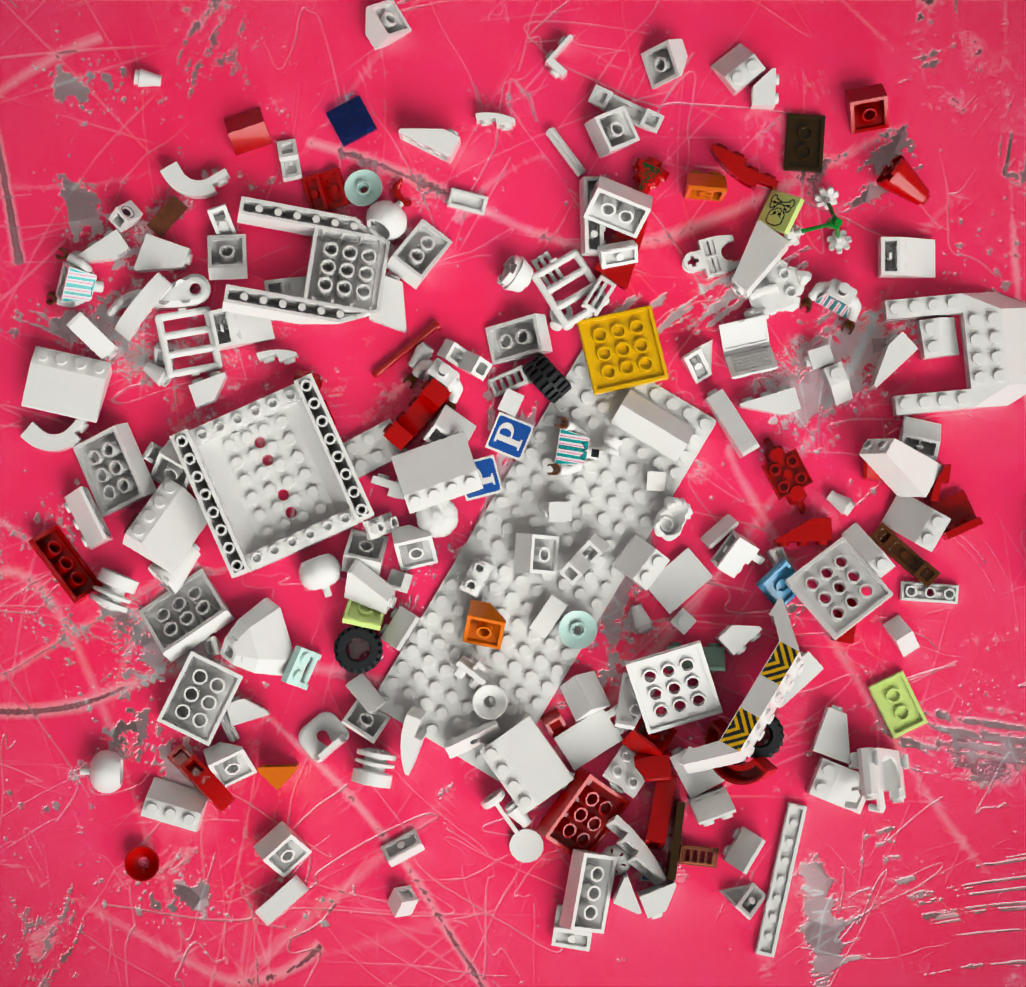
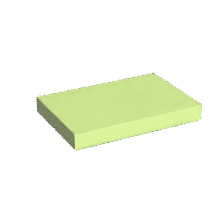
M903 670L868 686L892 739L928 723Z

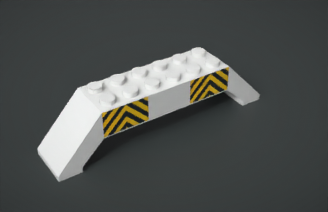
M778 598L769 613L778 633L779 642L721 739L696 748L688 747L679 762L686 773L692 774L744 762L747 757L750 758L755 750V743L757 740L760 741L765 733L764 728L773 721L775 716L773 713L776 708L782 706L785 693L792 689L794 678L796 675L801 674L804 662L783 599Z

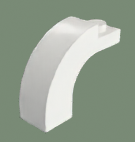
M177 161L160 170L172 189L192 199H206L217 195L218 193L214 187L224 186L228 183V179L231 178L224 168L207 179L193 180L184 174Z
M76 419L66 431L60 434H49L37 423L32 422L20 437L31 446L40 450L62 452L71 449L83 440L78 433H83L88 428L89 424L87 423L89 421Z

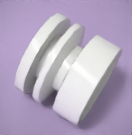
M102 567L97 579L104 583L103 587L93 586V589L100 592V594L90 593L89 598L93 599L98 605L112 611L127 613L128 608L122 605L121 602L131 603V600L124 595L125 593L135 594L139 582Z
M371 747L357 748V754L365 757L355 758V761L363 764V767L353 768L351 781L367 786L390 789L393 776L386 773L385 769L395 768V765L387 763V760L396 761L397 756L382 749Z

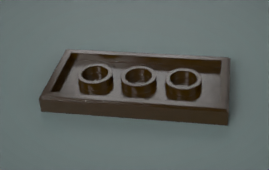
M674 799L665 868V876L668 880H676L685 803L681 799Z

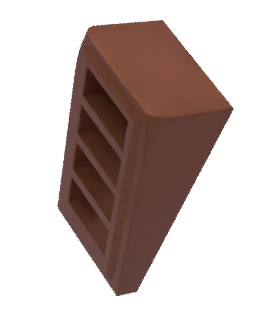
M680 844L678 864L717 868L719 848ZM686 849L690 850L689 860H685ZM694 850H697L696 861H693ZM701 851H705L704 862H700ZM709 852H713L711 863H708Z

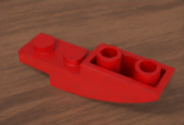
M719 143L711 145L709 151L720 167L733 179L753 191L757 184L770 190H776L779 183L776 177L769 173L765 175L759 173V169L756 167L744 166L747 158H744V154L738 151H728L726 146Z
M182 744L167 756V759L221 813L235 800L227 788L197 756L191 754Z

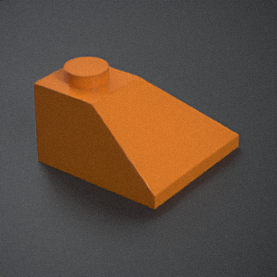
M471 599L463 642L500 649L506 620L490 603Z

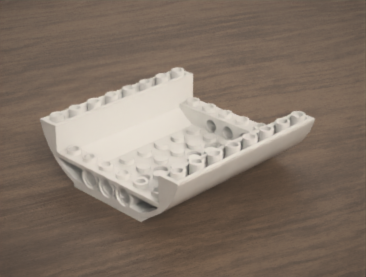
M312 373L294 380V384L194 429H185L169 436L232 578L279 561L337 535L375 515ZM257 438L265 439L266 444L263 448L255 446ZM266 455L273 457V463L270 466L263 464V458ZM281 490H287L289 493V497L285 501L280 500L278 497V493ZM289 507H294L297 511L294 518H288L286 515V510Z

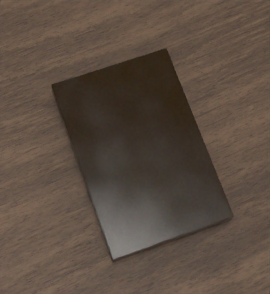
M787 113L783 171L822 173L826 116Z

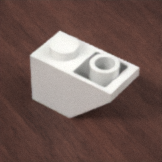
M772 68L752 87L750 109L773 110L775 104H778L779 93H776V85H779V74H776V68Z
M213 372L209 378L203 380V377L192 380V384L188 385L197 408L217 402L228 378L225 372Z

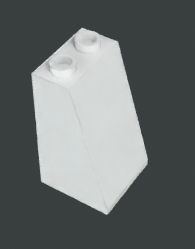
M895 438L867 439L859 453L898 497H926L943 468L940 463Z

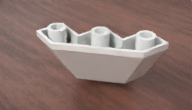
M268 597L264 598L237 620L224 639L220 655L232 665L250 672L283 676L293 653V648L281 608Z

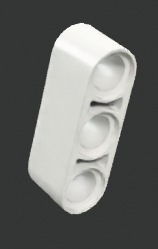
M295 875L263 903L255 913L268 926L305 894L309 888Z

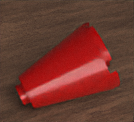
M901 154L897 155L891 160L893 164L889 167L886 165L876 180L877 185L911 203L923 205L930 197L928 195L929 189L905 157Z

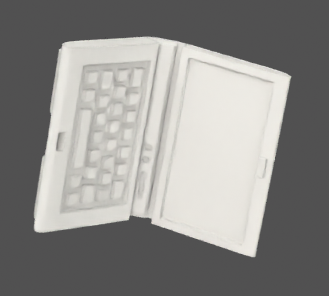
M765 314L719 325L723 353L731 379L778 369L775 356L770 347Z

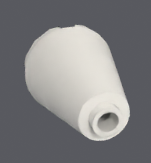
M193 543L173 573L168 572L155 563H152L148 570L155 579L161 582L163 587L172 594H176L200 557V548L197 544Z

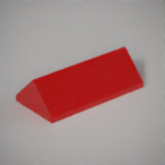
M57 524L28 541L73 603H80L90 593H94L96 590L93 589V586H102Z

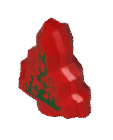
M635 157L632 166L635 170L633 174L635 181L633 189L648 195L650 190L657 189L661 182H665L670 173L661 168V161L653 157H648L647 160Z

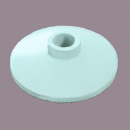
M362 169L355 171L345 182V195L354 205L369 206L380 197L382 182L379 176L371 170ZM363 188H368L367 192L362 193L361 191Z
M572 611L562 618L559 624V635L563 643L568 647L583 649L591 645L595 640L597 624L594 618L587 612ZM576 626L581 627V632L578 634L574 632Z

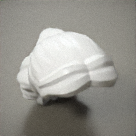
M667 496L664 499V508L657 513L653 523L655 534L666 541H672L681 534L686 519H690L693 514L691 505L684 498L679 499Z

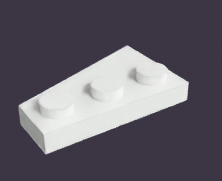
M623 672L615 727L634 730L642 714L629 674ZM644 676L648 680L653 679L651 677ZM653 689V690L650 692V695H651V696L653 695V693H654V691H655L656 689Z

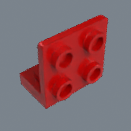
M964 490L929 505L934 510L951 518L942 534L944 540H949L983 524L981 517H976Z

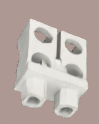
M474 557L459 589L478 599L485 585L484 581H487L494 565Z

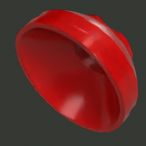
M138 846L130 850L126 855L124 867L126 873L132 879L140 882L147 881L157 874L160 867V859L152 848ZM141 857L148 858L149 866L147 868L139 866L138 861Z

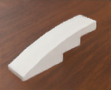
M618 815L610 818L605 826L620 837L616 844L630 855L627 862L653 884L658 885L664 882L666 876L643 840Z

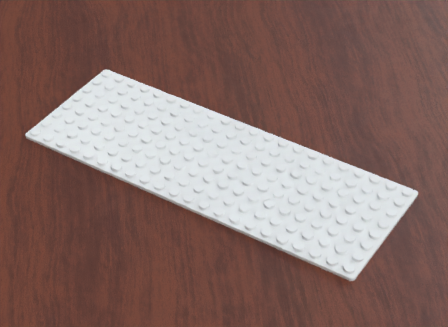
M582 349L565 377L572 388L555 404L550 402L530 436L521 461L516 460L502 482L503 492L496 493L377 690L387 701L379 710L401 723H404L406 714L412 705L426 710L420 729L427 731L426 738L443 748V744L449 739L458 737L470 729H475L487 721H492L481 718L473 709L472 700L478 689L473 690L468 685L472 677L467 673L462 679L454 675L457 667L456 663L464 655L469 660L472 656L477 660L481 657L485 658L482 664L487 667L485 672L490 675V678L484 685H496L506 694L507 708L499 718H496L502 733L529 715L537 724L581 649L568 647L561 640L559 624L562 618L572 611H584L590 614L597 624L625 577L612 563L634 534L644 541L647 540L654 528L653 523L657 513L664 508V499L667 496L673 497L716 425L714 418L655 383L594 395ZM630 390L696 429L677 462L610 423ZM557 416L565 417L568 421L579 425L587 433V437L590 438L589 447H602L604 436L622 441L621 446L618 448V456L599 451L598 460L587 458L586 465L582 466L580 471L570 475L547 474L553 472V468L547 465L555 462L560 428L554 426V424H561V419L557 418ZM647 471L666 472L665 492L646 491ZM572 501V521L549 522V518H545V506H548V502ZM516 533L559 537L557 575L513 572ZM596 533L609 547L572 586L559 572ZM474 557L494 565L487 581H484L485 585L478 599L459 589ZM554 594L566 602L568 606L546 638H543L529 627L550 596ZM471 599L490 603L506 620L500 649L463 642ZM576 626L574 628V632L577 634L580 633L581 627ZM487 696L484 699V704L487 707H493L496 704V700L493 696ZM494 739L458 755L462 760L500 781L479 752Z

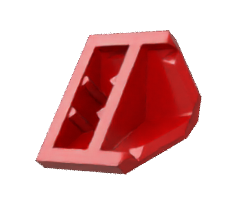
M667 748L661 756L638 754L634 756L635 768L643 776L645 782L672 780L670 756Z

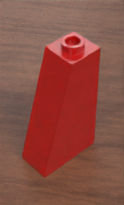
M645 220L637 238L618 232L611 243L634 240L638 245L639 252L648 221ZM599 261L594 268V272L599 275L602 274L617 284L616 286L626 291L635 263L601 269Z
M672 772V780L655 781L643 839V842L650 849L661 851L666 843L677 776L673 775Z

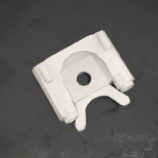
M873 747L859 748L857 752L850 753L851 764L849 768L858 769L860 774L859 786L852 787L851 790L859 792L860 796L856 803L846 801L845 808L859 811L866 800L877 799V805L870 803L868 810L883 813L886 809L884 791H889V798L892 800V803L904 802L906 792L903 767L904 769H910L908 754L901 755V752L898 750Z

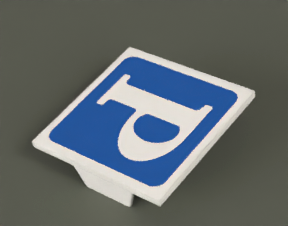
M499 412L485 447L521 461L535 426Z
M494 455L475 459L474 462L482 481L483 489L466 494V501L503 492Z

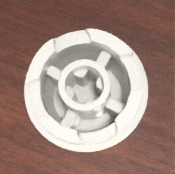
M516 254L515 257L511 256L503 265L505 268L502 276L498 275L497 283L504 290L521 292L530 284L533 268L523 256L519 257Z

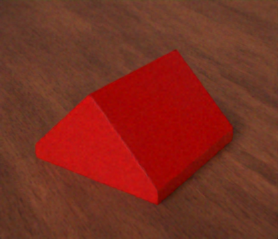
M260 107L224 119L236 156L272 144Z

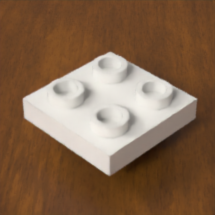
M622 745L602 776L610 781L609 784L613 790L618 793L625 792L634 798L645 781L635 768L634 756L636 754L625 745Z

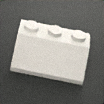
M600 175L591 193L583 217L637 238L651 211L653 197Z
M81 486L64 497L66 500L64 506L68 513L72 512L74 520H72L77 530L80 529L83 535L81 540L85 547L95 549L113 540L88 488Z
M154 777L140 816L197 832L199 831L208 800L197 789Z

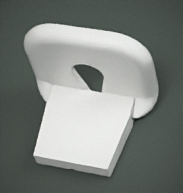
M322 712L300 730L298 740L301 747L312 760L320 763L348 740L349 731L335 714ZM324 730L328 733L332 741L329 746L318 740L317 733Z

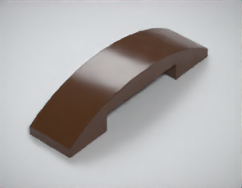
M883 522L869 536L896 563L927 588L940 575L939 571L923 560Z

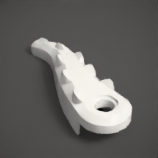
M190 274L171 283L173 284L171 289L163 299L158 301L153 309L177 310L185 307H197V305L209 298L211 285L203 275ZM192 284L200 285L201 290L199 293H191L190 287ZM142 289L130 291L119 297L109 307L107 315L111 317L120 310L128 308Z

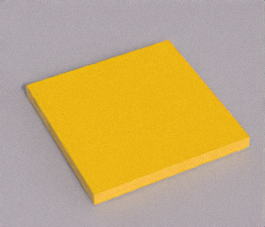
M651 305L583 319L577 322L594 395L669 379Z

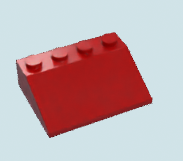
M580 766L574 775V780L569 782L538 824L536 830L570 855H572L573 849L595 852L610 831L605 826L607 821L615 815L620 817L630 801Z

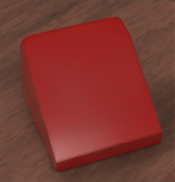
M557 708L541 716V720L551 737L568 729Z

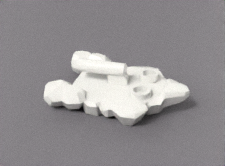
M780 259L748 296L751 308L744 312L745 319L765 314L767 320L769 315H774L778 311L793 312L798 309L801 299L799 296L804 291V286L811 280L812 274L809 271L798 270L792 266L787 267L788 263Z

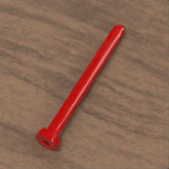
M434 318L428 328L372 372L373 377L378 378L436 330L441 331L443 328Z

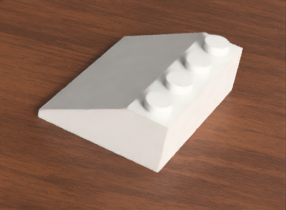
M36 346L30 362L21 405L97 423L112 376L111 363Z
M128 422L114 425L72 447L102 517L152 496L157 490Z
M464 431L391 456L410 514L483 489V484Z
M165 477L126 531L122 544L168 572L173 573L207 525V521L198 501L184 487Z
M202 568L186 578L176 594L167 591L138 611L162 654L171 662L235 620L227 604Z
M192 650L157 721L209 746L243 676Z
M530 715L479 751L523 815L574 780V777Z

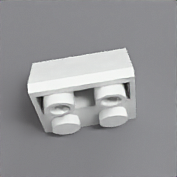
M445 404L424 432L423 439L430 443L464 431L468 442L477 426Z
M903 416L898 440L936 461L941 443L942 424Z
M728 625L715 638L730 655H740L746 650L747 647L745 645L749 641L754 642L761 636L759 632L762 628L760 626Z

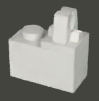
M732 530L710 561L716 568L735 578L741 572L745 563L749 564L753 560L761 565L765 558L758 553L760 549L752 541Z

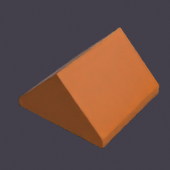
M300 764L260 765L257 767V771L278 790L300 768Z

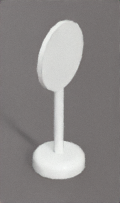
M502 788L494 791L480 805L484 809L495 806L515 833L509 842V849L516 860L523 863L537 860L544 849L541 835L532 829H521L518 831L499 804L504 798L505 792Z

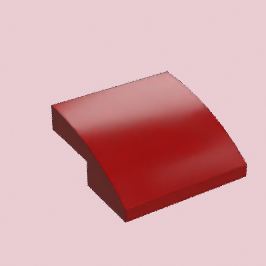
M337 167L301 179L309 209L328 212L350 205V201L345 195V184L340 168Z
M952 464L942 465L943 468L928 495L924 497V502L939 501L941 485L949 483Z

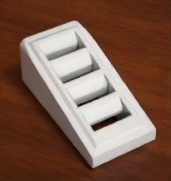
M520 365L488 379L494 397L505 393L507 389L503 379L505 377L510 386L508 389L511 390L532 383L523 373L522 368L525 365ZM518 372H521L524 381H521ZM512 374L514 375V378H515L516 383H517V384H515V385H514L513 380H512V378H511V375H512ZM497 380H499L501 387L503 389L501 391L499 390L498 385L496 383Z

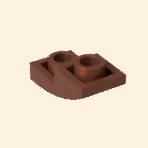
M173 195L147 226L162 238L188 207Z

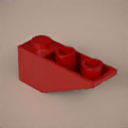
M831 517L811 518L773 540V543H778V547H789V543L796 542L797 546H809L808 542H816V545H828V541H833Z

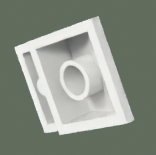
M413 705L406 714L400 743L402 766L405 775L408 776L415 765L427 733L426 730L420 729L426 710Z

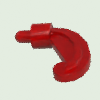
M400 178L392 186L393 197L396 201H401L403 206H410L412 201H406L399 190L403 181Z

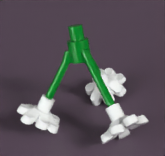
M831 186L827 190L824 187H820L818 189L820 194L814 195L816 205L818 207L824 206L826 210L829 209L831 218H828L824 224L804 229L793 224L789 234H784V237L790 241L789 246H796L799 244L800 236L806 232L826 227L835 229L832 232V236L827 237V243H830L828 249L829 251L836 249V253L841 254L842 249H850L848 243L852 242V238L846 236L847 232L845 230H839L843 222L835 215L832 205L837 204L836 198L839 197V193L836 190L834 191V188Z

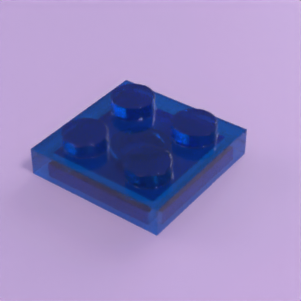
M359 95L326 112L343 147L377 130Z

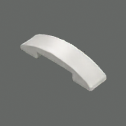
M597 84L588 100L590 104L604 112L625 105L634 126L657 134L665 118L664 115L649 108L645 109Z
M158 272L131 302L114 329L126 340L130 341L139 330L144 319L158 301L164 298L173 284Z

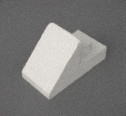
M226 204L207 209L216 235L237 234Z

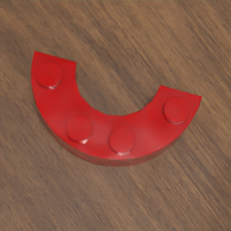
M435 378L432 381L427 380L421 387L423 391L419 397H414L408 404L410 408L406 412L402 411L395 420L397 421L393 425L389 423L383 430L385 433L383 436L400 451L405 449L418 436L451 395V392Z
M719 719L710 722L705 734L704 745L721 739L728 727L724 720ZM762 756L754 758L750 762L744 761L714 768L713 770L719 777L729 783L748 785L767 779L778 768L766 757Z

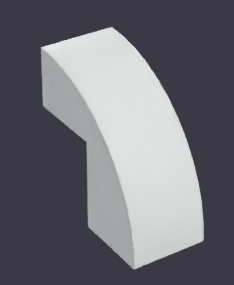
M447 338L437 353L444 360L484 381L493 365L481 356L466 350Z
M595 533L559 573L573 586L605 552L609 545Z

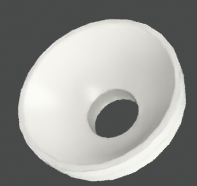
M496 685L481 686L473 696V709L483 719L493 720L499 718L507 708L506 694ZM487 696L495 698L496 704L493 707L485 706L484 699Z

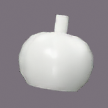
M389 200L373 203L367 210L366 225L368 229H373L379 236L389 241L396 240L402 236L407 228V216L402 210L403 203L399 200L396 203Z
M450 500L416 512L418 528L430 532L432 538L448 536L457 527L459 520L458 509Z
M329 553L301 563L298 571L299 580L309 590L316 591L322 589L325 598L332 596L329 586L335 584L340 578V563L338 559Z
M100 751L92 758L90 767H80V775H90L91 784L98 792L113 793L122 786L123 758L114 751Z

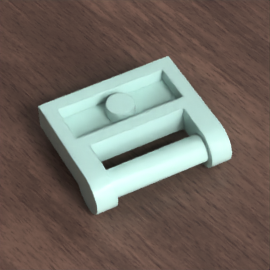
M296 645L281 681L307 690L309 679L317 661L321 659L322 655Z

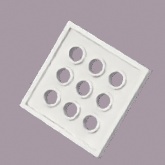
M843 536L785 580V584L834 640H837L893 595V592ZM836 559H843L845 561V566H838L836 564ZM824 569L829 570L831 577H824L821 571ZM855 573L858 576V580H850L848 574ZM807 581H815L817 588L812 589L808 587ZM841 584L844 591L837 592L834 585ZM861 588H868L871 591V595L866 596L862 594ZM821 595H826V596H828L829 599H830V602H829V603H823V602L820 600V596H821ZM847 599H854L857 605L855 607L849 606ZM835 609L840 610L842 617L836 618L832 611Z
M700 640L625 662L648 735L723 713ZM686 660L693 663L688 669L682 667V663ZM666 666H671L674 668V671L671 674H665L663 669ZM647 672H653L655 677L648 680L644 675ZM690 678L698 680L695 686H690L687 682ZM673 683L680 686L675 692L669 690V686ZM653 689H658L661 691V694L658 697H652L650 692ZM700 695L704 700L701 703H695L693 698ZM677 701H683L685 706L682 709H677L674 704ZM663 706L667 711L664 714H658L656 709Z

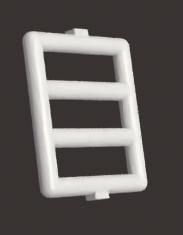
M573 249L558 259L555 257L548 262V265L532 274V280L563 328L567 329L582 319H588L593 316L592 312L584 309L567 320L561 311L587 295L597 280L577 249ZM573 258L576 260L580 267L579 269L552 285L545 286L541 277ZM585 274L590 284L556 303L551 293ZM600 284L595 290L596 293H598L601 288ZM603 291L602 295L600 296L601 300L597 301V303L595 304V309L598 308L599 304L606 295L605 291ZM608 298V300H607V302L605 303L604 306H606L607 304H609V302H610V299H609V298Z
M209 306L187 310L186 307L177 309L178 311L155 316L168 378L186 375L193 377L200 375L202 372L222 368L220 351L216 349L208 311H211ZM204 314L206 326L165 332L163 321ZM208 333L210 344L169 351L167 340ZM212 352L214 363L173 370L172 358Z

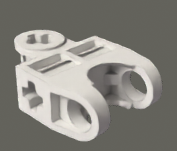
M719 235L698 240L696 243L698 250L686 254L682 260L683 270L690 274L704 271L707 280L725 275L737 269L740 260L734 262L727 260L721 253L722 248L726 246L725 244L734 241L733 235ZM690 259H692V261H696V262H697V263L694 265V267L692 266V264H689V265H688V262L690 261Z

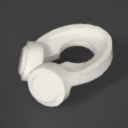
M570 305L565 307L564 309L567 311L565 317L568 320L573 317V311ZM550 308L551 322L549 326L554 331H560L563 327ZM572 325L571 327H569V328H567V329H565V328H563V329H564L565 331H568V330L572 329L574 325Z

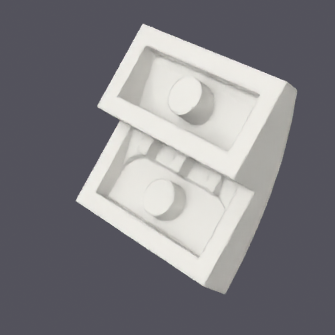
M557 904L551 946L589 952L592 932L574 931L560 926L563 905Z

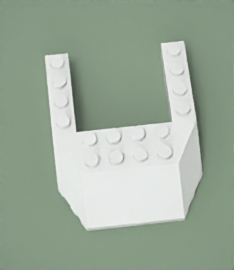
M241 196L237 223L312 236L303 298L226 284L222 311L294 324H341L380 313L390 248L389 240L379 236L373 229H368L356 217Z
M997 292L926 296L885 300L881 303L883 322L959 315L967 389L893 396L891 398L893 417L1008 406L1026 394V303Z

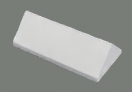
M632 390L628 392L610 422L677 462L696 430Z

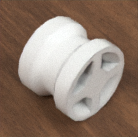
M604 436V444L600 447V451L618 456V448L621 446L622 441Z

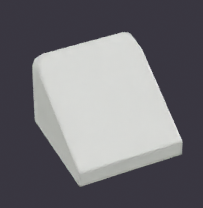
M157 342L154 347V364L164 366L160 342ZM168 343L169 351L175 350L176 344Z
M647 471L646 491L665 492L666 472Z

